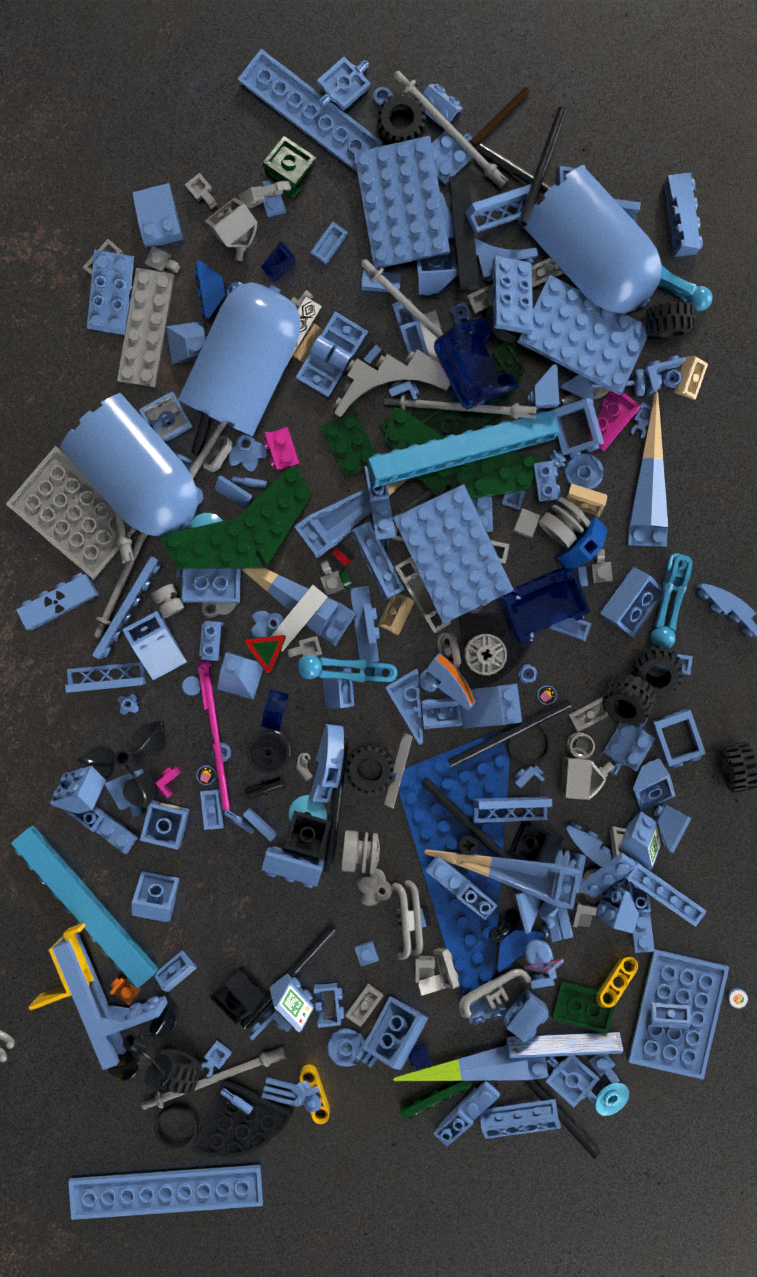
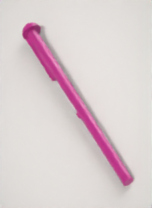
M201 660L198 663L203 706L204 710H208L210 730L214 739V744L211 745L214 751L223 811L229 810L230 806L209 666H212V663L209 660Z

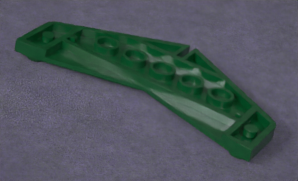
M509 342L500 344L461 392L448 402L507 407L525 371L523 363ZM429 408L410 414L444 438L449 435H461L468 430H480L487 425L495 426L502 414ZM390 420L379 426L384 434Z
M397 407L393 409L384 436L385 443L391 450H403L414 444L422 445L433 439L437 441L444 439L443 436L408 412ZM506 452L416 477L435 497L444 494L447 487H450L449 491L462 485L465 486L471 500L527 490L535 474L534 464L539 462L540 456L532 453Z
M293 465L286 469L238 518L168 533L162 536L160 540L173 563L179 569H264L256 552H259L266 566H268L309 501L310 490L297 467Z

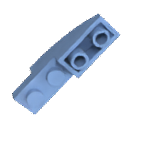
M364 466L376 540L396 537L388 486L386 484L374 488L367 466Z
M708 584L696 586L699 590L698 594L704 600L708 599L715 613L727 615L730 612V618L735 623L741 624L743 627L742 631L749 638H757V625L751 619L757 613L749 605L724 589Z
M325 724L315 759L319 762L309 796V799L313 802L329 803L333 787L338 788L344 754V730L342 726Z
M95 805L93 810L79 814L63 809L90 831L98 833L124 854H128L138 839L137 836L126 829L125 825Z
M573 822L571 825L568 823L564 824L573 842L592 861L603 867L613 859L611 849L605 846L600 848L603 842L598 839V834L592 831L586 833L581 830L582 827Z
M438 855L425 869L429 875L451 891L460 901L484 920L498 906L469 879Z
M627 879V891L639 914L634 932L632 933L634 953L653 952L655 950L650 917V896Z
M487 1081L483 1082L477 1089L474 1087L444 1118L433 1134L448 1147L472 1126L474 1119L499 1098L500 1093Z

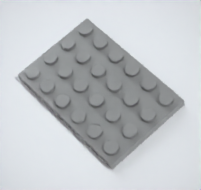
M57 446L51 450L6 503L8 507L92 579H95L120 550L116 543L119 539L114 509L69 457ZM124 521L126 534L130 539L136 532V529Z

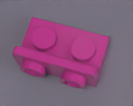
M288 427L270 433L269 431L265 432L266 438H263L266 449L271 450L272 456L269 459L272 468L276 467L278 471H281L293 465H299Z

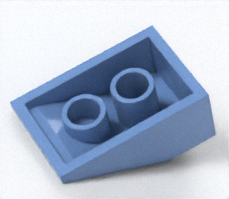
M170 183L132 192L142 240L147 249L152 248V246L157 247L184 240Z
M516 683L473 689L471 691L476 700L474 706L467 710L460 705L463 728L522 722L518 686Z

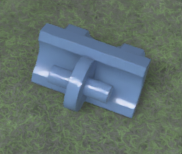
M306 1080L299 1082L291 1089L297 1098L294 1101L297 1107L304 1105L305 1109L311 1113L320 1109L321 1100L317 1095H314L320 1092L317 1086L311 1087Z

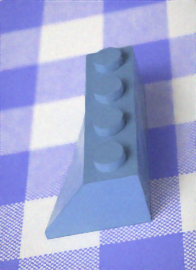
M691 172L668 175L664 181L673 256L696 255L703 246L702 236H699L698 231L700 228V218L696 215L698 201L697 198H694L693 192L695 190V180L692 179Z

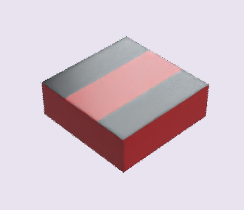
M340 544L328 558L342 571L355 556Z

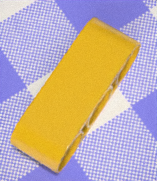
M622 958L616 963L596 995V1002L600 1007L609 1008L617 1003L638 969V963L634 958ZM625 961L631 965L629 972L623 967ZM615 977L620 979L621 984L619 988L613 984ZM605 993H607L610 996V1002L608 1004H606L603 1001V995Z
M310 1064L305 1065L301 1069L299 1079L300 1082L307 1080L311 1087L317 1086L320 1089V1095L318 1096L321 1100L320 1109L326 1113L318 1115L316 1112H313L311 1116L315 1123L324 1124L329 1119V1103L316 1067ZM311 1073L314 1077L306 1079L304 1074Z

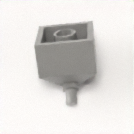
M234 197L206 219L205 223L221 243L227 247H235V260L243 261L244 251L250 246L255 236L257 221L246 205Z
M563 756L560 794L565 798L589 800L603 787L608 773L615 767L609 762L603 768L600 767L598 769L593 761L588 758L579 759L575 756Z

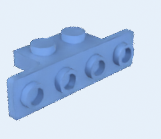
M369 587L351 588L352 608L357 613L354 622L359 658L370 663L378 662L379 656L376 639L380 638L379 628L374 627V620L377 619L376 608H372Z

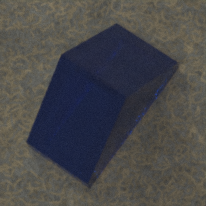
M281 241L261 268L272 281H276L296 264L295 256Z
M270 690L264 708L261 727L280 731L289 694Z

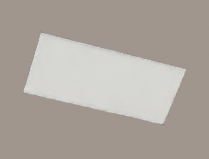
M440 974L419 980L418 983L421 996L446 988L443 986Z

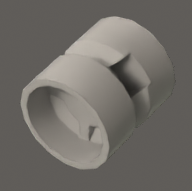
M173 584L166 585L150 594L154 603L159 604L158 611L163 619L185 608L181 598L176 597L178 592Z
M582 732L572 733L567 739V750L579 759L590 757L595 750L594 740Z

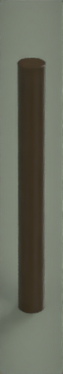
M524 87L470 141L473 146L476 147L530 93L527 87Z

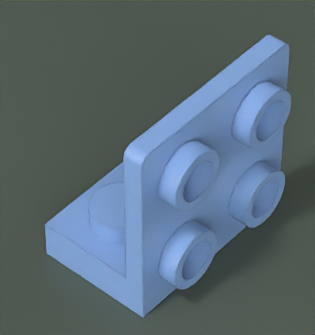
M673 356L663 363H660L659 360L648 363V366L644 367L645 396L652 395L661 388L662 379L659 373L677 369L686 361L685 357Z

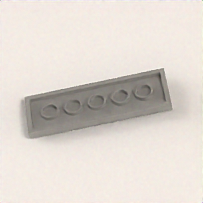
M136 268L118 382L150 388L157 387L175 279L174 274Z

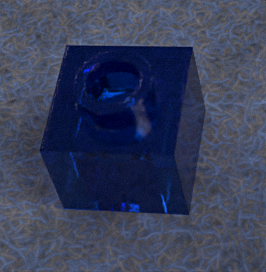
M426 1043L414 1046L411 1054H409L411 1066L415 1065L416 1071L430 1068L431 1060Z

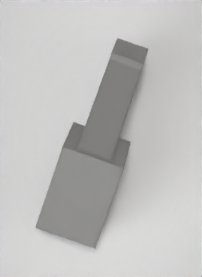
M281 181L264 187H251L240 193L239 197L247 208H253L265 202V197L281 195L283 191L291 190L288 181Z

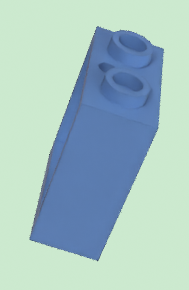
M586 398L551 410L559 429L557 436L563 455H570V458L581 455L582 450L594 451L599 449L600 444H604L592 399ZM585 410L593 441L569 448L561 417Z
M685 709L650 721L665 765L676 768L682 766L684 761H697L701 759V755L706 754L691 710ZM687 720L697 750L671 758L661 728Z

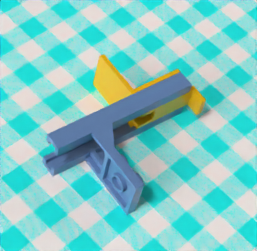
M81 923L68 928L63 933L64 937H61L49 949L63 985L39 994L28 1008L33 1010L72 995L101 1067L105 1070L119 1063L117 1054L121 1053L122 1055L127 1051L123 1047V1038L120 1031L159 1017L168 1002L165 996L160 998L155 996L147 1000V1003H136L130 1006V1008L108 1005L78 933L85 927V924Z

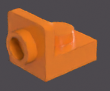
M124 974L121 979L117 977L110 985L113 989L109 994H116L129 1005L142 988H137L135 985L132 986Z

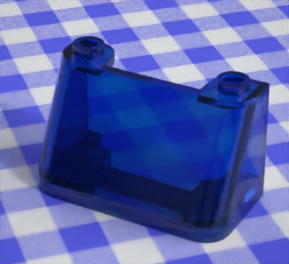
M485 318L455 324L434 342V351L460 404L468 410L508 394L519 387L512 374L505 373L501 376L499 375L483 343L490 336V328Z
M567 567L556 569L513 588L514 591L497 598L517 640L523 643L534 640L535 632L568 618L575 619V621L584 619L586 617L585 614L591 612L576 570Z

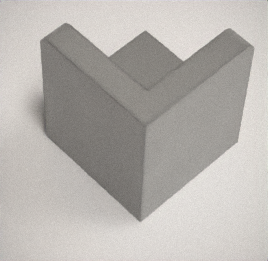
M521 509L512 532L532 538L540 515Z
M575 901L571 919L572 926L590 927L592 915H596L597 908L595 905Z
M434 956L415 957V983L434 976Z

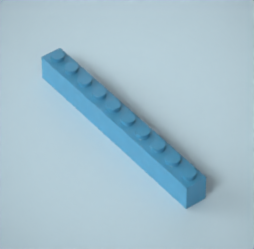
M540 411L536 413V419L519 417L514 421L509 422L506 420L495 426L487 425L480 430H468L461 435H449L438 441L433 439L426 444H414L403 450L395 449L388 454H375L369 458L367 469L375 488L556 439L559 429L552 411Z
M34 826L29 827L11 843L14 846V852L26 860L25 863L28 868L35 870L39 875V880L44 885L47 884L51 889V894L56 899L62 901L64 909L76 917L77 924H85L84 928L89 932L90 939L102 947L101 951L107 957L110 956L114 961V966L120 972H124L127 976V981L132 986L135 985L139 988L156 973L158 968Z

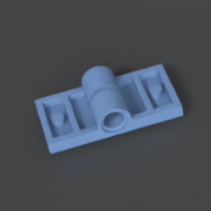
M94 250L87 329L125 335L133 289L131 284L134 256Z
M499 256L494 257L493 286L489 293V304L493 305L494 328L525 334L533 332L531 263Z
M335 312L321 336L314 342L310 354L298 372L296 379L329 398L367 336L368 331Z

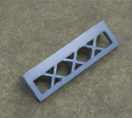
M531 184L472 203L465 213L474 233L520 218V211L524 207L522 204L527 198ZM509 205L517 209L515 214L506 211ZM496 211L500 213V219L497 220L491 217V212ZM480 216L485 219L484 224L478 226L474 217Z
M369 521L354 528L350 534L384 601L404 591L405 589L380 540H376L375 530L371 522Z
M142 662L67 669L68 685H65L66 693L145 685L144 665ZM133 666H139L140 677L133 678L128 674V671ZM114 668L119 669L123 673L118 680H114L109 676V673ZM94 670H98L104 675L98 682L90 678ZM80 672L85 678L81 683L73 684L72 673Z
M548 797L473 799V822L547 820V807H552V799ZM534 807H541V816H535L531 810ZM505 808L507 812L503 817H498L494 813L497 809ZM515 808H524L526 810L518 817L513 813ZM478 809H487L489 811L484 818H478Z
M555 1099L489 1108L480 1114L481 1129L485 1139L561 1128Z

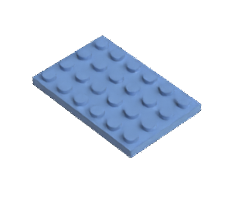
M430 136L354 152L374 267L377 269L450 253Z
M549 275L533 308V332L531 334L521 333L517 343L621 395L648 335L646 324L625 313L609 312L597 306L580 290Z
M464 485L393 517L442 623H446L514 591Z
M654 949L655 951L652 952L627 1061L704 1080L729 967ZM651 1003L689 1005L691 1026L689 1028L650 1026Z

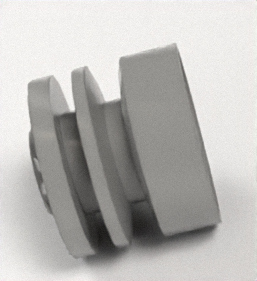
M560 497L557 500L559 506L552 505V510L556 515L545 513L538 521V524L557 543L569 549L577 540L572 531L583 533L584 529L581 526L587 528L590 525V521L576 505Z
M481 634L474 636L464 648V659L467 666L478 674L491 675L497 673L506 662L507 651L505 645L499 638L493 635ZM488 649V653L491 656L483 660L484 656L481 655V652H485Z
M345 830L342 871L355 872L356 865L361 864L362 873H365V866L370 865V874H375L380 851L378 833H373V840L368 841V832H365L363 841L359 840L358 831Z

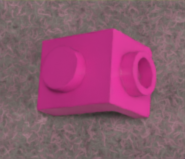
M177 767L166 769L161 773L162 778L156 782V789L162 796L168 798L173 794L166 784L181 773Z

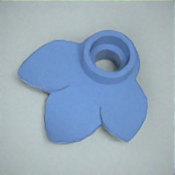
M249 434L240 435L237 438L236 446L229 453L231 466L242 463L250 472L256 469L258 458L267 457L264 445L255 442V439ZM246 440L250 443L248 447L243 446V442Z
M266 611L254 613L252 618L256 624L251 630V637L271 636L283 622L284 618L278 613L269 614ZM272 620L277 622V626L272 625Z

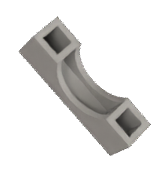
M410 557L395 566L394 569L432 632L436 633L451 624L450 621L442 623L413 559Z

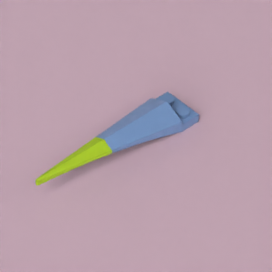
M507 1045L398 1076L393 1080H533L547 1078L548 1071L545 1057L509 1058Z

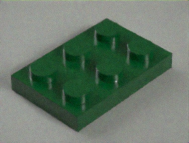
M355 410L320 427L345 479L365 470L364 466H367L369 458L375 455L376 452Z
M561 981L551 1018L555 1021L608 1034L615 1005L609 1008H602L596 1002V995L599 990ZM607 993L603 995V1001L606 1004L610 1002V996Z

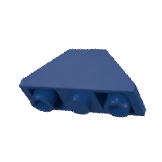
M199 260L196 261L197 268H194L196 280L199 279L200 282L197 291L199 299L202 298L203 305L200 306L201 315L209 323L218 314L227 295L223 277Z
M596 516L590 520V525L587 528L583 527V533L576 535L577 540L569 549L564 548L555 557L566 570L570 571L590 561L604 546L608 529Z
M515 926L510 929L505 935L504 940L499 942L497 946L496 967L498 971L508 970L513 965L515 959L525 956V948L530 941L535 939L543 940L544 934L540 928H531L530 933L526 934L521 926Z

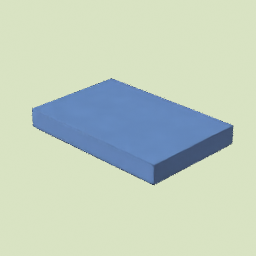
M182 569L181 602L240 603L241 569Z

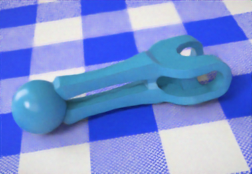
M661 266V280L657 287L673 293L684 302L688 301V303L693 304L695 311L706 310L711 305L713 296L707 287L696 286V284L687 282Z
M680 553L671 554L667 560L661 604L655 622L656 628L650 636L651 643L655 647L663 645L666 649L667 646L671 648L675 643L674 631H676L678 613L693 565L691 558ZM672 590H675L670 619L668 625L664 626L670 595Z
M305 655L297 664L299 674L305 679L319 677L320 679H344L362 683L366 680L391 682L397 677L395 666L383 663H370L364 659L340 660L325 657L319 659L314 655ZM322 666H340L359 669V673L325 671L322 670ZM385 668L389 671V675L386 678L382 675V671Z

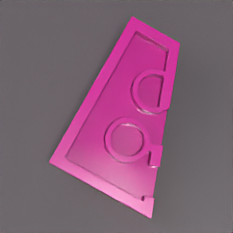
M609 390L597 417L604 444H600L599 449L603 452L641 408L640 404L623 392L621 395H618ZM591 433L588 438L589 441H593Z

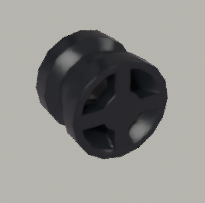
M464 834L459 838L458 846L463 854L472 855L478 849V842L473 835Z

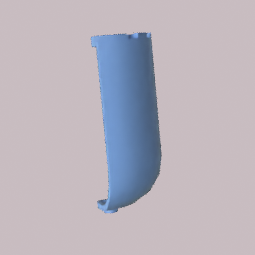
M581 165L565 175L564 182L558 187L554 184L544 194L546 198L538 206L534 205L528 225L523 227L594 304L609 312L622 314L634 311L639 307L644 308L651 302L650 297L656 291L661 280L662 265L658 250L644 231L589 171Z
M250 282L240 285L232 291L216 316L178 400L208 414L220 422H224L237 430L253 436L298 340L300 315L296 305L287 297L281 295V290L273 285H270L268 288L264 285Z
M121 393L100 403L101 407L93 413L91 410L88 411L79 420L81 424L75 430L71 429L60 446L63 452L117 514L132 528L147 535L161 537L168 533L189 529L196 513L198 499L192 475L183 462Z

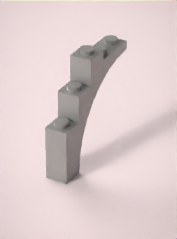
M418 349L415 352L411 351L405 360L408 362L407 365H404L388 354L385 357L381 355L376 363V366H378L377 370L359 359L351 360L346 370L349 371L347 375L353 380L346 383L342 390L345 392L342 399L338 397L333 405V408H335L334 413L341 417L349 405L361 394L389 381L403 379L419 380L431 383L447 391L457 374Z

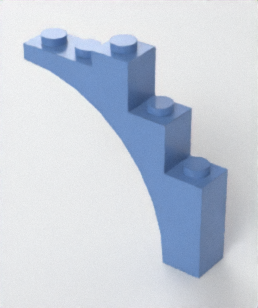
M441 192L449 246L450 243H453L455 250L452 214ZM475 238L477 263L482 282L488 281V283H493V259L495 256L529 262L531 264L536 261L538 256L536 248L524 250L503 249L491 246Z

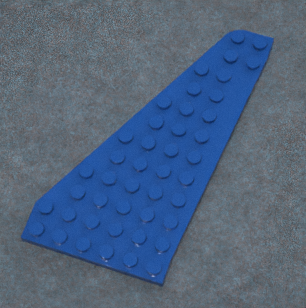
M498 731L405 768L398 790L446 949H449L453 957L452 962L454 969L458 973L459 988L462 994L484 985L494 975L497 943L489 939V932L492 928L498 926L501 882L447 862L498 905L489 917L484 920L425 871L435 859V857L425 854V850L463 854L458 846V840L464 834H473L431 795L421 783L428 777L473 821V799L507 798L510 762L504 744L501 743L453 768L450 767L447 760L499 734ZM394 773V774H393V779H394V781H395V778H396V774H397V773ZM478 809V818H484L489 811L487 809ZM497 809L494 813L498 817H503L506 809ZM505 822L475 823L503 850ZM476 838L478 849L472 855L496 857Z

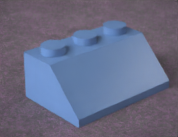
M633 567L600 614L611 624L634 639L661 601L662 587L650 575Z
M269 845L262 870L265 871L266 875L272 877L280 875L286 881H300L303 886L313 888V886L317 887L324 861L282 850V848Z
M390 996L362 1049L393 1069L402 1070L429 1017Z

